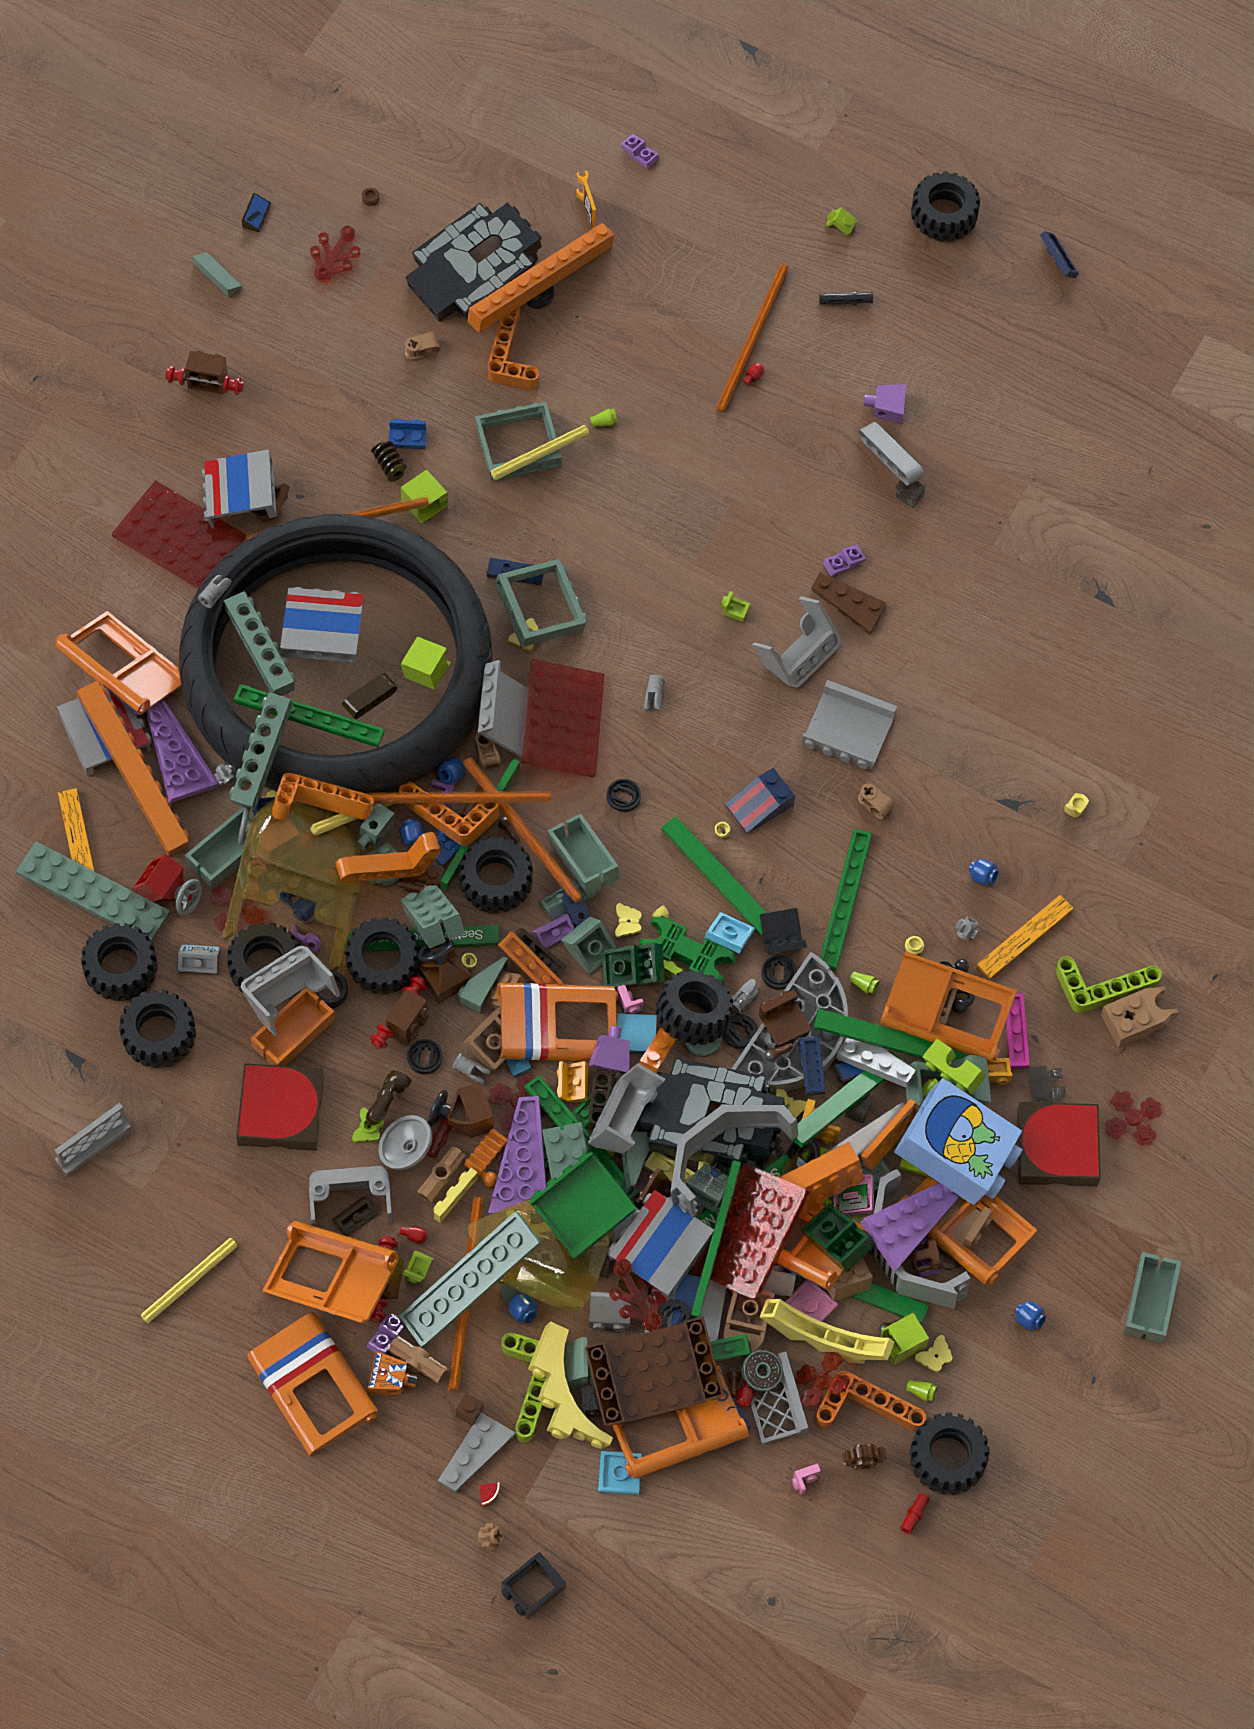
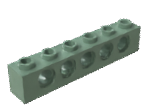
M244 591L224 600L225 610L270 692L283 696L294 691L296 678L293 672H289L286 668L288 667L287 661L284 656L280 657L278 653L280 652L279 647L275 641L272 642L269 628L263 626V618L259 611H255V604L251 596L247 597ZM259 643H265L263 646L257 645ZM267 658H273L271 661H266ZM276 673H281L280 676H274Z
M270 692L267 697H264L262 713L257 716L255 732H252L249 738V749L244 752L242 768H239L236 774V785L230 790L229 797L233 804L256 810L294 704L290 698ZM271 712H277V716L274 719L269 718ZM267 729H270V735L267 737H263V732ZM260 747H264V752L260 755H257L256 750ZM258 765L256 772H249L251 766ZM246 783H251V788L244 791L243 786Z

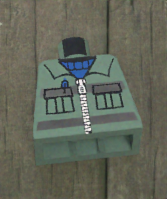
M378 803L371 812L370 818L366 819L361 825L360 839L356 845L361 850H366L368 846L372 849H377L393 832L394 813Z
M716 1163L714 1167L704 1164L686 1182V1186L696 1196L695 1201L713 1212L716 1211L728 1181V1176L723 1174L726 1168L720 1163Z

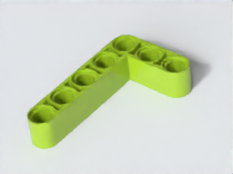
M1065 956L1060 958L1056 968V975L1072 1010L1079 1014L1105 1006L1143 989L1157 988L1162 977V972L1158 967L1149 966L1086 988L1077 965L1071 957ZM1062 966H1067L1070 970H1064ZM1148 976H1154L1156 980H1151ZM1134 981L1138 986H1133L1130 982ZM1069 983H1075L1077 987H1071ZM1116 987L1120 989V992H1115L1112 988ZM1098 993L1101 994L1103 997L1097 998L1094 994ZM1076 1000H1083L1085 1004H1079Z
M507 1333L502 1338L501 1348L505 1355L531 1363L535 1352L529 1354L524 1350L527 1347H532L536 1350L539 1341L515 1333ZM513 1341L516 1345L508 1348L505 1344ZM532 1375L516 1424V1437L522 1443L530 1442L534 1437L543 1405L541 1401L537 1400L538 1397L532 1395V1392L535 1390L541 1391L546 1378ZM534 1409L536 1414L529 1416L526 1414V1411ZM522 1428H528L530 1433L523 1435L519 1431Z

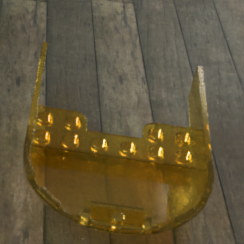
M273 799L256 813L249 826L222 939L227 940L236 933L244 899L272 906L278 902L280 892L284 891L316 902L314 909L315 919L322 924L337 928L328 965L329 970H337L342 964L356 897L360 893L361 881L342 882L335 862L343 857L360 856L356 839L348 823L319 835H313V832L310 830L313 824L340 813L294 801L287 819H276L272 816L275 800Z

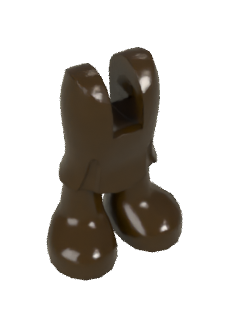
M392 1070L386 1076L381 1092H378L376 1101L366 1114V1121L369 1125H377L384 1119L391 1102L394 1100L392 1095L394 1092L402 1093L410 1086L412 1080L406 1074Z

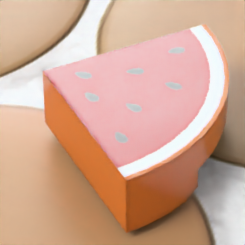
M500 1482L479 1485L482 1507L491 1504L497 1497L500 1490Z

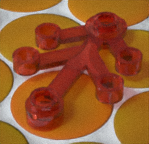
M344 226L341 229V237L333 250H331L328 234L322 232L318 235V242L322 245L327 258L325 264H323L320 257V248L318 246L310 248V256L314 259L317 266L314 270V276L319 282L325 283L329 281L333 274L351 271L353 265L349 259L360 257L361 250L358 246H352L350 251L340 253L346 242H351L355 238V231L351 226ZM342 261V265L332 267L335 262Z
M620 1259L614 1264V1273L622 1277L631 1295L622 1291L621 1288L615 1287L609 1292L610 1298L613 1301L621 1299L639 1307L641 1311L640 1313L633 1310L631 1306L624 1305L619 1309V1314L622 1318L627 1319L631 1317L642 1322L644 1328L650 1332L658 1330L662 1323L661 1317L657 1313L659 1302L662 1299L661 1294L658 1291H653L648 1295L650 1308H648L646 1300L649 1283L638 1277L640 1290H638L629 1274L632 1270L631 1263L627 1259Z

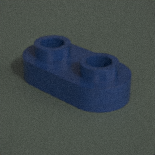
M567 892L563 893L562 901L572 923L578 926L590 917L584 898L575 903L571 901ZM579 912L584 916L582 920L578 918Z

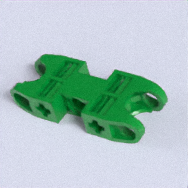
M653 917L650 924L657 929L661 936L657 939H641L638 945L650 943L663 944L664 960L672 961L674 958L689 965V970H694L697 973L702 971L708 976L710 974L715 977L714 979L720 980L724 984L725 978L718 974L719 971L715 969V966L722 963L735 964L737 957L731 950L705 938L703 944L697 943L686 937L687 927L666 918Z

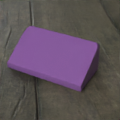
M564 914L533 930L532 933L536 940L547 948L561 941L575 927L569 915Z

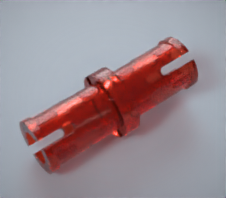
M442 1119L437 1132H434L432 1135L431 1146L427 1152V1155L432 1158H437L442 1145L446 1144L448 1140L447 1136L453 1126L447 1120Z

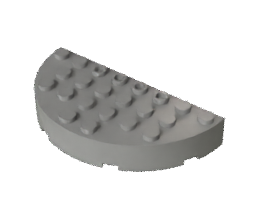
M812 952L809 953L784 990L788 992L795 990L797 993V1005L811 1027L810 1031L786 1043H791L793 1048L780 1055L776 1061L768 1062L765 1059V1052L768 1049H777L781 1046L775 1044L762 1023L732 1067L734 1070L767 1076V1082L770 1084L769 1093H775L776 1089H784L785 1092H789L805 1086L800 1038H820L824 1073L836 1060V1053L844 1042L845 1037L814 1029L818 1009L848 1016V1006L839 979L835 977L830 967Z

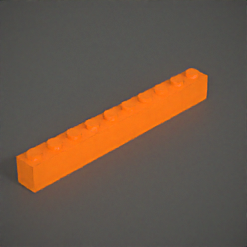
M603 223L599 224L470 307L467 322L479 333L610 249L614 233Z
M95 681L77 690V698L168 856H171L189 847L190 836L187 830H182L179 825L181 820L177 813L173 814L170 807L172 805L169 803L168 797H163L161 793L163 791L158 781H154L151 767L144 764V756L141 750H136L132 734H127L124 729L126 727L124 720L116 715L115 711L117 709L113 701H108L106 697L108 693L103 685L100 686L98 681Z

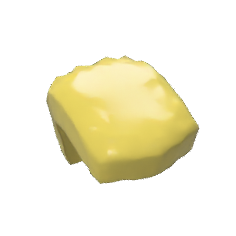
M1075 793L1069 803L1065 805L1064 810L1074 818L1079 817L1090 801L1085 795Z

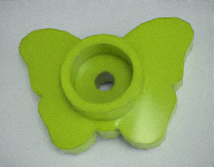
M362 1108L360 1110L361 1122L359 1128L353 1133L352 1141L354 1143L378 1141L380 1139L379 1128L384 1126V1120L377 1125H369L366 1121L368 1110Z

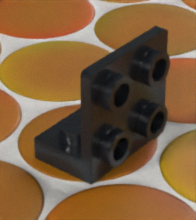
M797 908L759 915L766 953L773 954L807 948L806 940L802 938Z

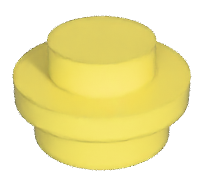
M918 936L909 937L905 942V949L909 953L918 955L924 949V942Z

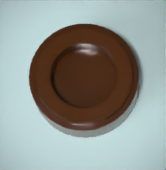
M366 188L363 190L362 201L365 205L374 206L379 202L380 197L377 189Z

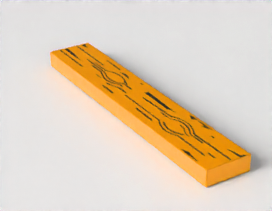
M77 788L58 792L71 858L73 861L94 871Z
M1059 895L981 960L976 967L991 980L1071 913L1073 907Z

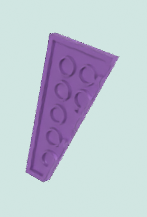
M163 699L147 710L146 715L169 803L217 788L218 781L165 700Z
M539 1096L519 1097L488 1216L506 1215L509 1211L527 1210V1213H538L528 1202L532 1200L531 1196L536 1191L541 1190L542 1192L546 1188Z
M938 1183L864 1218L861 1224L892 1270L895 1271L960 1196L941 1183Z

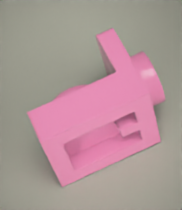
M625 985L617 987L618 999L624 1014H636L643 1009V999L633 1001L632 993L630 990L627 991Z
M818 1463L794 1472L792 1484L796 1491L799 1490L800 1495L805 1494L806 1491L804 1481L811 1483L818 1479L817 1477L821 1472Z

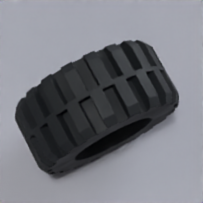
M943 171L942 174L937 172L933 173L932 176H926L924 181L922 180L918 183L913 194L911 217L914 220L915 226L920 228V232L924 235L928 234V237L932 239L938 238V241H943V239L953 241L954 238L960 239L964 234H969L976 225L980 208L979 192L974 188L975 185L971 181L968 182L967 178L963 175L960 177L958 173L954 172L949 174L948 171ZM946 199L955 202L961 209L954 213H941L935 210L931 203L936 200Z
M491 836L486 841L483 838L478 840L477 845L472 844L469 847V852L466 851L462 856L459 866L460 886L462 892L465 893V898L468 901L472 900L474 907L478 908L481 906L482 911L488 912L489 909L493 910V913H499V910L504 912L510 911V907L516 908L520 905V901H525L527 893H530L532 888L533 866L528 852H524L522 845L518 844L516 846V841L512 839L506 841L505 837L499 836V839H494V836ZM501 863L513 870L514 877L505 885L490 886L479 879L478 873L488 864Z
M382 916V919L377 920L376 917H373L370 922L363 921L360 923V927H355L352 931V936L348 937L347 947H345L347 969L349 974L352 975L356 984L359 983L364 990L370 989L371 993L375 994L378 991H382L383 994H389L388 991L390 990L396 992L400 990L399 987L407 986L410 977L416 975V969H418L419 964L418 941H416L413 931H410L405 923L400 924L398 919L388 920V917ZM377 940L392 941L400 949V961L394 968L387 971L371 969L364 960V952L367 946Z
M258 922V926L251 924L248 925L247 930L241 929L238 932L239 937L234 936L231 940L232 945L228 947L227 951L229 974L232 977L233 984L239 987V991L242 993V982L256 973L246 964L247 959L252 953L260 949H273L283 956L300 946L291 931L287 932L284 926L280 925L278 928L276 923L270 922L269 925H265L264 922Z
M114 923L112 927L105 925L103 930L93 932V938L88 937L86 940L87 946H83L81 964L89 987H93V991L96 994L102 993V997L106 999L113 997L114 1001H120V998L124 997L125 1000L131 999L130 996L135 995L137 997L142 989L146 991L150 987L149 982L154 981L158 966L153 942L150 941L149 936L145 932L142 933L141 929L137 926L133 929L131 924L125 923L124 926H120V923ZM115 950L131 951L138 958L135 966L122 974H112L105 971L101 967V963L109 953Z
M688 970L687 973L682 971L672 975L664 983L656 1003L655 1012L659 1024L662 1025V1029L665 1032L670 1033V1037L673 1039L677 1038L682 1043L706 1045L708 1042L716 1041L726 1031L734 1008L733 998L729 995L730 992L727 987H723L724 984L720 980L714 979V976L710 974L708 976L702 971L697 973L694 970ZM682 1002L698 1004L707 1013L692 1012Z
M151 990L149 994L145 992L140 993L138 999L134 997L130 1000L131 1005L124 1007V1014L120 1016L119 1031L125 1051L128 1055H132L134 1061H141L142 1065L146 1067L149 1064H152L153 1068H159V1065L169 1067L171 1062L178 1063L181 1061V1056L186 1057L188 1055V1048L193 1047L194 1038H196V1026L192 1010L187 1006V1002L183 998L179 1000V995L175 993L169 995L167 990H162L161 993H158L157 990ZM164 1016L176 1023L174 1033L163 1041H148L140 1036L139 1033L142 1024L152 1017Z
M946 1412L945 1416H942L941 1413L936 1414L933 1419L928 1418L925 1420L924 1424L919 1426L910 1447V1465L914 1467V1475L921 1478L920 1483L923 1486L928 1484L930 1486L929 1490L933 1492L936 1489L941 1490L943 1495H947L948 1492H952V1495H957L961 1490L966 1492L970 1490L972 1485L975 1486L979 1482L987 1467L990 1448L987 1446V1436L982 1435L983 1429L980 1426H974V1420L971 1418L968 1421L963 1419V1414L958 1413L957 1417L953 1416L952 1412ZM941 1438L958 1440L968 1451L967 1463L962 1468L955 1470L940 1467L935 1463L930 1454L932 1444Z

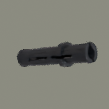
M873 292L819 293V305L873 304Z

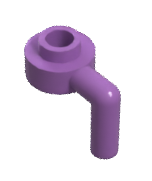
M433 779L431 785L445 790L442 791V794L443 792L445 794L449 792L450 794V792L454 791L453 785H447L441 780ZM445 802L442 804L450 808L452 803Z
M296 924L291 925L290 931L294 934L295 939L302 943V946L307 947L312 953L320 950L321 938L318 934L307 933L302 935L298 933V926ZM313 942L315 946L310 947L308 943Z

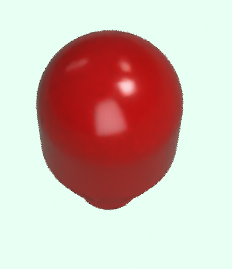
M754 363L747 370V376L743 382L749 385L752 381L758 380L764 374L763 365Z
M401 1226L399 1233L400 1235L408 1236L407 1240H410V1242L418 1244L424 1243L428 1237L426 1230L417 1226H411L410 1229Z
M744 1381L743 1387H739L736 1397L737 1404L741 1407H748L752 1403L754 1389H751L746 1381Z

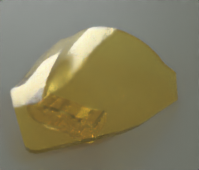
M532 1199L522 1201L469 1224L467 1232L476 1247L510 1215L518 1211L542 1243L498 1283L512 1287L557 1309L581 1311L596 1286L614 1231L613 1229L578 1259L574 1260L535 1208L528 1203Z

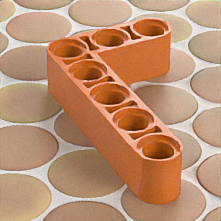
M519 307L500 319L488 362V378L494 383L533 390L539 385L538 369L533 366L508 362L520 320Z
M286 773L282 777L275 796L272 816L279 820L287 819L294 801H298L355 818L368 819L371 816L374 798L371 795L293 773Z
M412 782L399 787V792L402 795L403 792L404 795L405 792L406 794L409 792V795L410 792L411 795L412 792L414 794L416 792V795L417 792L418 794L419 792L421 794L425 792ZM484 801L483 803H478L464 818L441 802L424 804L422 802L403 803L410 810L462 846L471 845L500 816L499 804L496 801L495 803H484Z
M428 832L422 834L408 852L349 856L338 859L335 864L342 882L416 877L428 869L441 850L435 833Z
M841 1371L836 1375L816 1415V1424L820 1428H830L846 1398H849L914 1432L926 1420V1414L922 1409L847 1371ZM841 1379L847 1380L849 1385L842 1386L838 1381ZM864 1389L867 1394L859 1395L857 1390ZM835 1396L840 1402L832 1403L829 1398ZM882 1398L885 1404L879 1405L875 1402V1399ZM899 1407L903 1410V1413L896 1414L893 1408ZM828 1414L831 1419L824 1421L820 1415ZM919 1417L922 1422L916 1424L911 1418Z

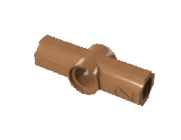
M451 1146L442 1160L433 1167L432 1173L417 1191V1195L425 1202L432 1203L442 1188L450 1182L451 1176L466 1158V1155L457 1147ZM439 1172H444L447 1174L445 1177L442 1178L437 1176Z
M399 1336L392 1341L388 1349L391 1354L406 1362L409 1369L418 1374L422 1373L437 1384L444 1379L448 1368L431 1358V1355L419 1346H413Z

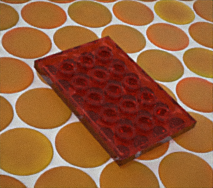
M156 480L112 532L113 538L199 589L215 566L244 541L246 535L219 518H214V528L211 529L209 522H206L204 518V511L206 510Z
M536 659L531 660L521 763L595 777L604 673Z
M745 1163L738 1176L710 1280L757 1302L811 1192ZM711 1241L699 1256L692 1270L698 1275L702 1276Z

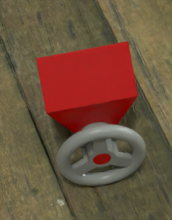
M167 854L152 859L132 888L138 895L154 903L176 900V909L179 914L184 916L191 914L196 909L202 895V885L197 879H190L183 885L184 868ZM191 885L196 886L195 890H188ZM195 897L193 903H192L191 906L189 907L190 902H191V901L193 900V898Z

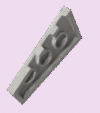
M847 1038L836 1053V1059L905 1088L908 1087L915 1076V1069L882 1047Z
M480 1413L440 1476L438 1483L456 1493L516 1433L485 1414Z

